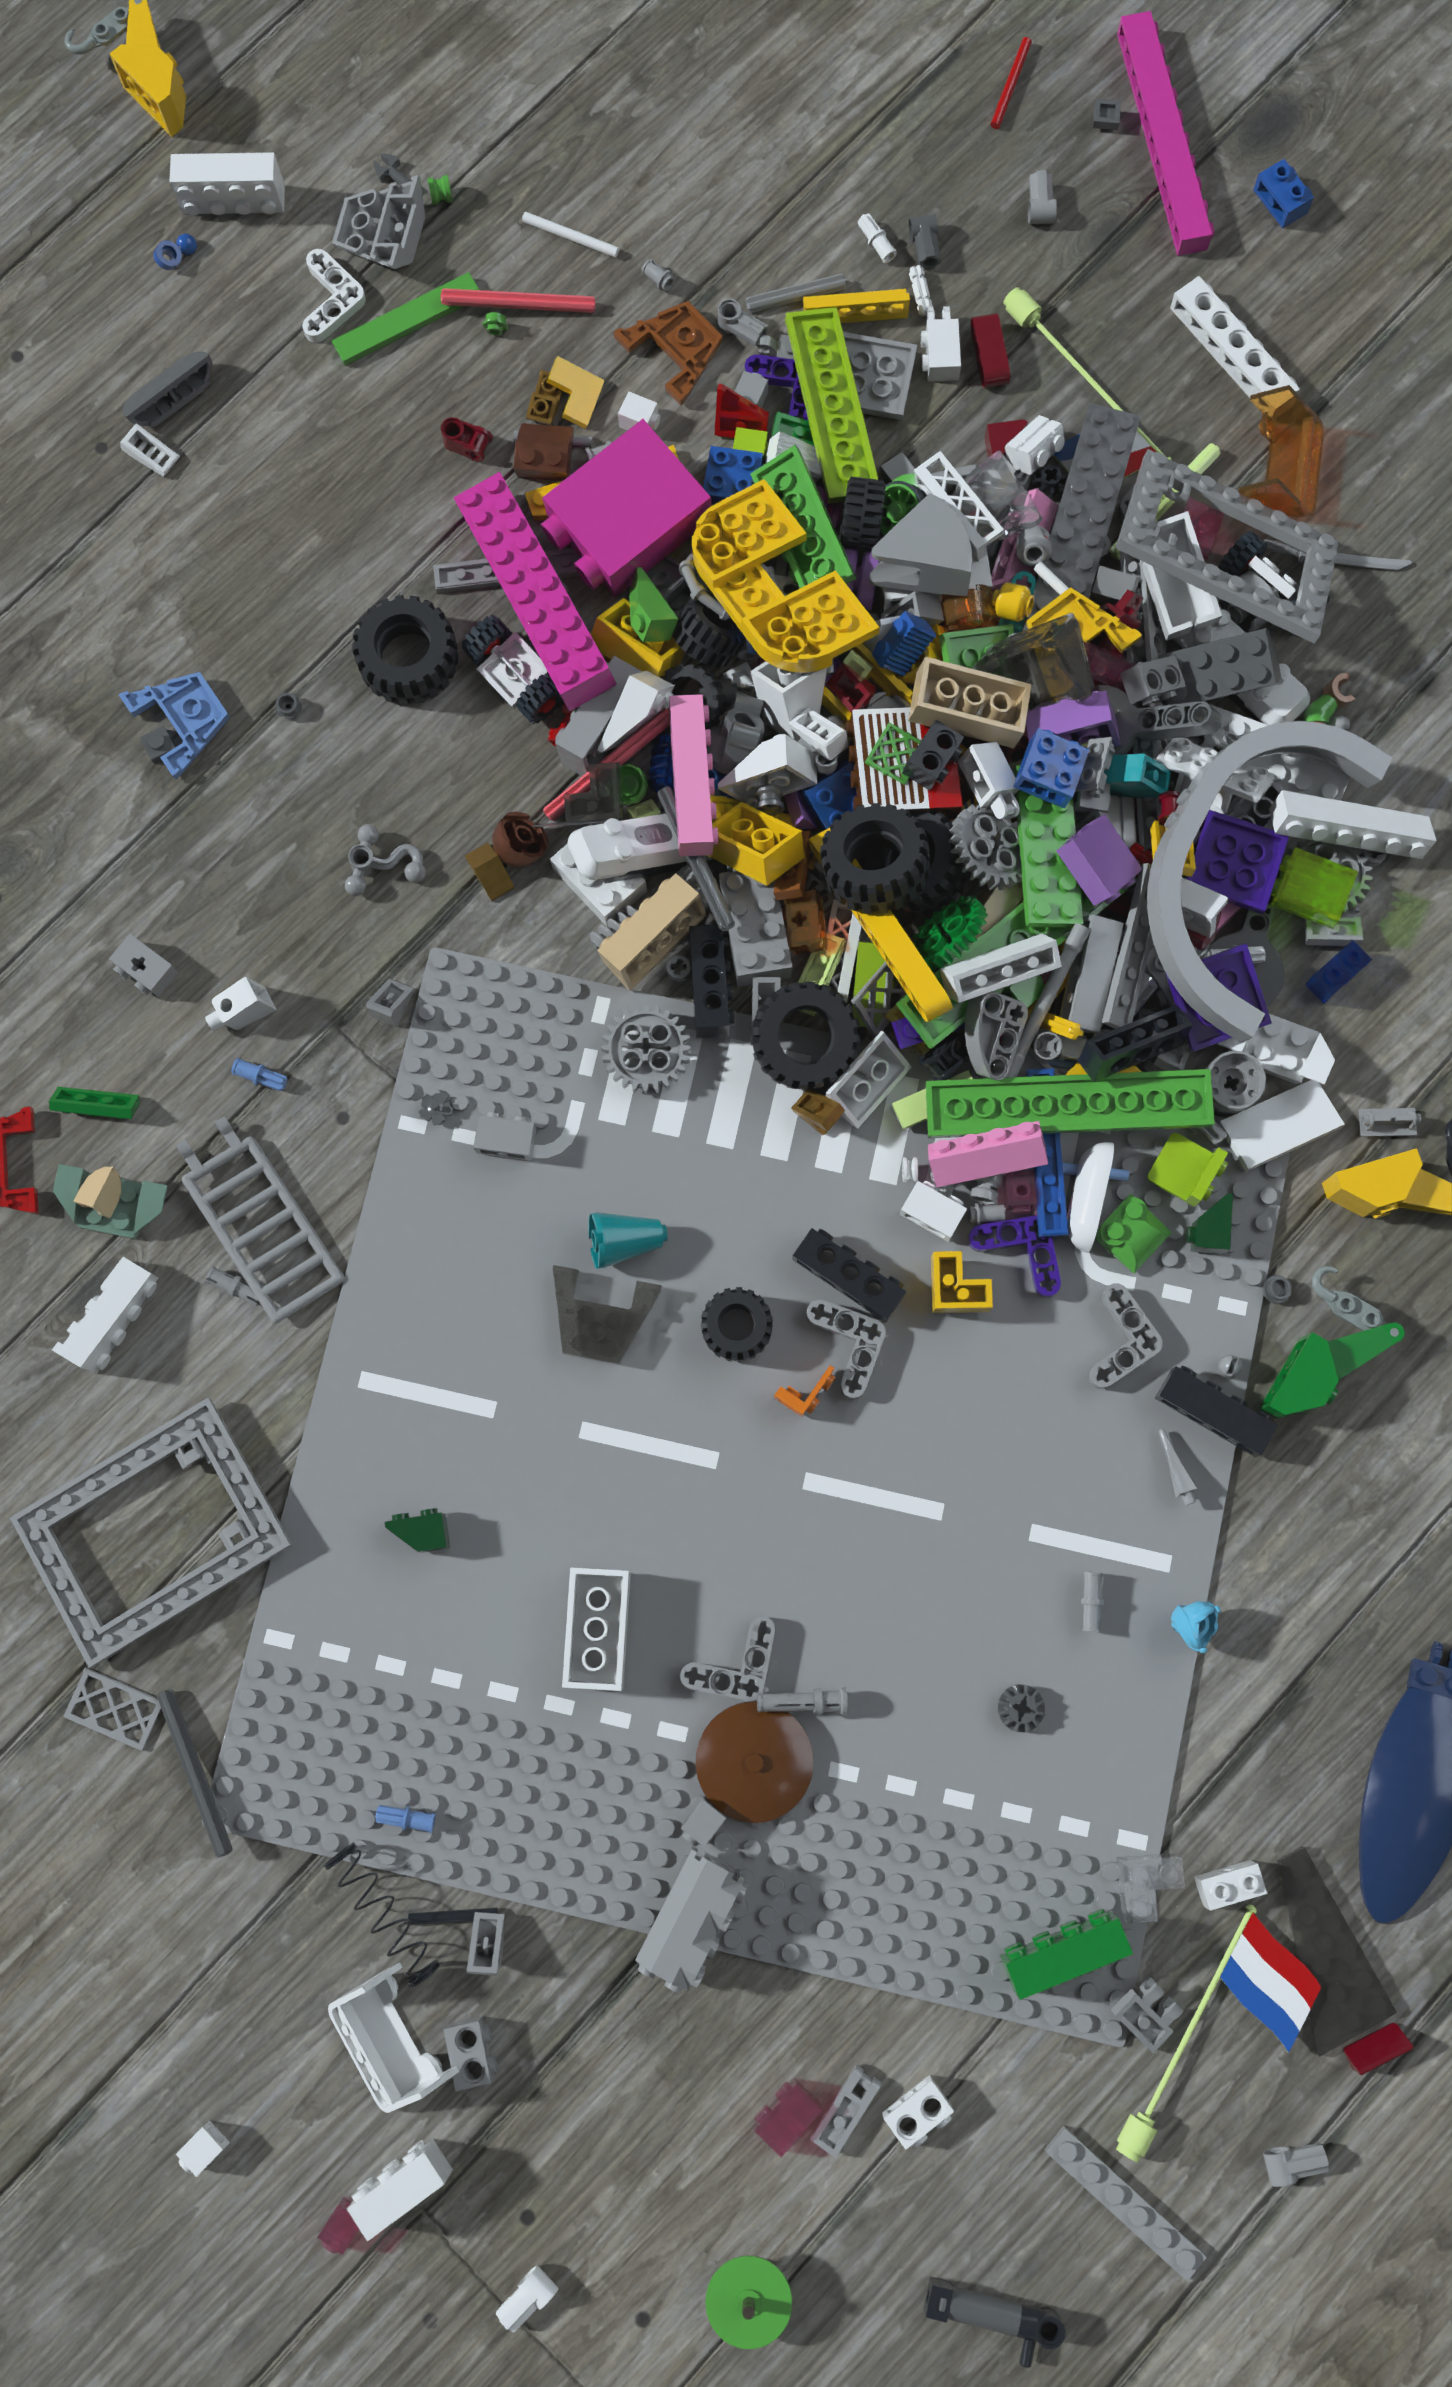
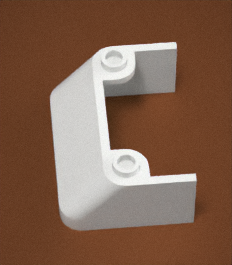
M400 1962L329 2004L328 2007L330 2018L378 2107L386 2113L424 2098L459 2072L457 2066L443 2072L442 2064L436 2056L429 2053L420 2055L392 2004V2001L397 1998L398 1990L397 1981L392 1974L403 1968Z

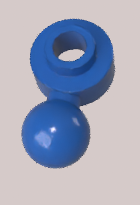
M186 233L181 234L177 238L176 244L169 240L161 241L154 250V260L162 269L173 270L180 263L182 254L189 256L196 251L197 242L192 235ZM163 254H166L170 260H166Z

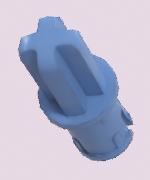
M237 1058L231 1069L233 1075L251 1080L256 1086L261 1084L277 1091H282L287 1085L288 1079L286 1076L266 1069L263 1064L258 1066Z
M379 1805L375 1815L377 1823L402 1827L403 1831H406V1828L429 1833L433 1832L436 1819L435 1813L410 1810L409 1806L406 1809Z

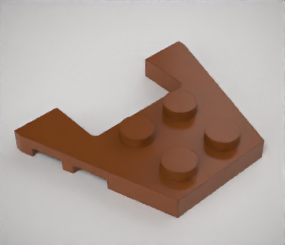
M689 301L661 311L657 317L647 321L641 319L637 321V325L624 330L621 327L614 331V338L629 353L646 339L652 338L682 369L680 373L665 384V390L680 406L684 404L723 342L722 335Z

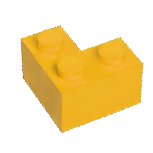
M939 1251L932 1253L933 1313L990 1312L993 1308L992 1279H963L962 1251Z

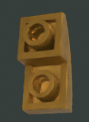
M541 370L535 393L532 392L526 419L552 426L564 391L547 383L550 372Z

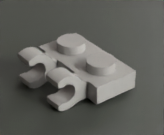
M1148 1976L1142 1981L1138 1994L1131 1988L1111 2011L1154 2053L1174 2032L1169 2025L1182 2014L1183 2010L1167 1995L1161 2000L1158 2011L1155 2012L1150 2006L1161 1998L1164 1991Z

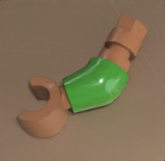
M1340 673L1326 684L1323 689V695L1307 706L1303 715V721L1329 725V719L1337 708H1343L1355 699L1352 695L1343 696L1338 690L1339 686L1347 682L1349 678L1348 673Z

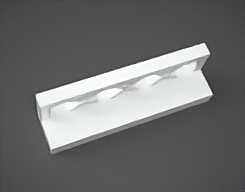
M939 451L914 469L915 482L926 496L932 493L955 511L968 533L972 554L979 561L987 555L986 546L1003 535L1004 529L942 452ZM940 462L945 468L944 477L932 476L928 470ZM946 484L958 485L961 488L960 497L947 495L945 492ZM962 503L974 504L977 508L976 516L964 515L961 512ZM978 523L990 524L994 531L982 538L977 532Z
M833 899L827 933L836 936L842 932L847 939V945L844 950V960L841 957L839 961L842 965V971L831 978L829 985L832 984L836 991L844 996L843 1000L847 1003L862 926L854 914H852V919L842 925L836 918L837 909H851H848L847 903L842 905ZM834 924H836L838 927V929H836L835 931H833ZM848 927H850V929H849V934H848L847 931L845 930V929H847ZM840 978L839 986H838L835 981Z

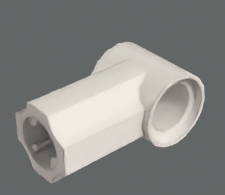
M535 2265L518 2284V2289L497 2309L496 2315L501 2324L507 2330L514 2333L537 2308L539 2310L542 2309L559 2288L538 2265Z

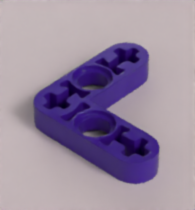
M759 354L749 356L745 362V371L762 375L765 379H768V385L793 388L789 415L798 418L800 412L803 413V419L808 421L805 404L797 401V397L802 394L798 374L796 373V378H793L794 370H797L794 359ZM755 365L760 366L758 372H753ZM768 366H771L770 374H767ZM784 367L788 369L789 374L785 377H779L775 374V370Z
M1037 1216L975 1226L970 1231L968 1243L977 1252L1026 1245L1035 1291L1045 1298L1052 1297L1059 1291L1061 1279L1052 1237H1040L1041 1241L1046 1239L1047 1243H1039L1035 1246L1031 1244V1242L1035 1243L1037 1241L1036 1233L1029 1230L1032 1228L1033 1222H1037L1038 1225ZM1006 1226L1013 1227L1017 1233L1016 1239L1013 1241L1004 1240L1001 1236V1230ZM996 1228V1239L999 1244H994V1238L987 1239L984 1246H981L979 1241H974L973 1238L978 1235V1232H982L983 1236L992 1235V1229ZM1039 1249L1046 1250L1050 1255L1049 1262L1046 1264L1038 1263L1034 1258L1035 1251ZM1052 1267L1053 1271L1047 1272L1048 1280L1055 1283L1051 1287V1291H1047L1046 1287L1040 1286V1283L1044 1281V1273L1037 1274V1270H1045Z

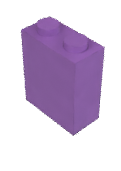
M1105 814L1085 825L1056 850L1094 906L1102 901L1108 904L1121 895L1119 890H1124L1135 883L1136 879L1134 876L1142 870V867Z

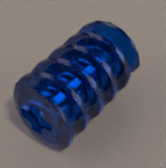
M671 734L657 735L652 740L654 747L651 750L652 758L650 760L651 768L648 772L650 777L648 779V786L656 793L669 786L675 793Z

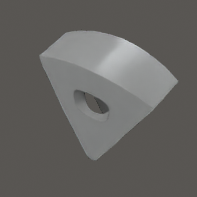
M930 493L872 548V557L881 562L870 573L869 582L874 586L968 596L972 569V548L968 533L955 511L942 499Z

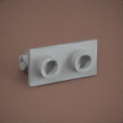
M1112 737L1089 739L1087 745L1089 753L1075 791H1090L1089 795L1094 798H1099L1104 793L1107 775L1103 772L1109 770L1112 757L1115 754Z
M1415 1108L1359 1109L1360 1136H1417V1125L1421 1124V1115L1415 1112Z

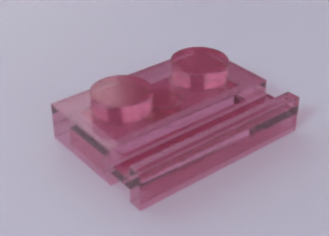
M1190 497L1184 512L1188 511L1203 559L1207 560L1224 513Z

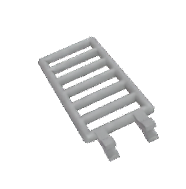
M224 1116L215 1121V1124L230 1146L227 1150L201 1164L186 1139L176 1145L192 1170L182 1177V1182L271 1321L279 1323L342 1284L345 1276L256 1139L249 1136L240 1141ZM249 1149L257 1161L256 1164L208 1193H202L195 1181ZM264 1172L272 1186L221 1217L217 1216L210 1205L211 1203ZM279 1195L286 1209L233 1241L225 1227ZM294 1218L301 1232L248 1264L240 1249L289 1219ZM308 1240L316 1255L263 1287L255 1272ZM323 1263L331 1278L278 1310L269 1296Z

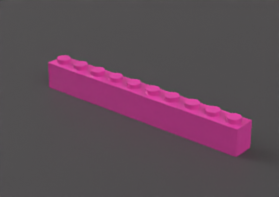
M1151 11L1121 16L1117 36L1177 256L1208 250L1210 241L1214 237V226L1207 217V201L1201 195L1202 184L1200 177H1196L1195 157L1189 151V135L1187 132H1184L1182 126L1183 114L1181 109L1178 110L1177 92L1175 87L1171 86V71L1169 65L1165 64L1164 45L1158 39V23L1153 21Z

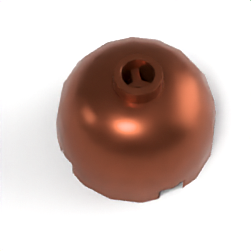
M517 811L507 813L497 823L492 835L494 851L504 863L512 867L521 868L531 866L544 855L549 843L543 827H532L535 824L528 820L531 816Z

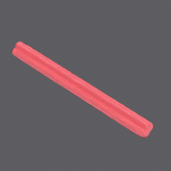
M443 288L441 291V302L443 305L593 313L595 311V297L447 288Z
M664 708L543 809L546 816L551 821L556 820L608 777L617 767H620L670 725L669 709Z

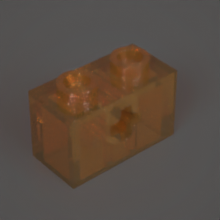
M814 889L804 891L803 897L784 899V905L781 906L783 920L787 926L786 936L789 949L796 955L828 950L823 897Z

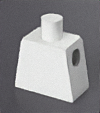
M244 977L212 999V1004L216 1011L207 1015L205 1019L213 1031L223 1025L239 1030L275 1012L277 1009L264 986Z

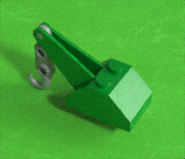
M1323 1266L1314 1273L1312 1277L1314 1292L1325 1300L1336 1316L1362 1331L1331 1341H1327L1313 1332L1299 1338L1258 1409L1273 1418L1272 1420L1324 1407L1326 1403L1330 1405L1338 1393L1335 1387L1339 1379L1401 1341L1404 1337V1328L1399 1323H1386L1383 1320L1382 1313L1375 1307L1351 1293L1329 1290L1323 1286L1321 1282L1322 1276L1329 1272L1337 1274L1338 1269L1335 1267Z

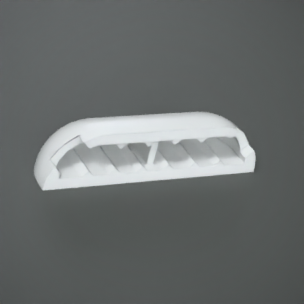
M1111 1142L1095 1144L1081 1156L1067 1212L1068 1236L1077 1249L1089 1253L1092 1248L1099 1225L1114 1156V1143Z

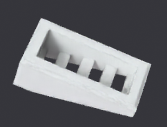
M137 423L120 442L121 450L163 477L180 458L177 453ZM141 439L143 442L136 448L134 445ZM148 444L152 446L146 454L142 452ZM156 450L160 451L158 456L153 461L150 457L155 453ZM165 455L168 456V461L161 467L158 463Z
M809 707L789 722V727L830 761L848 747L846 730ZM813 721L807 727H804L808 722Z

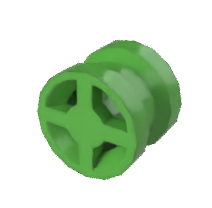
M448 174L442 175L441 179L427 178L433 205H438L440 201L453 202Z

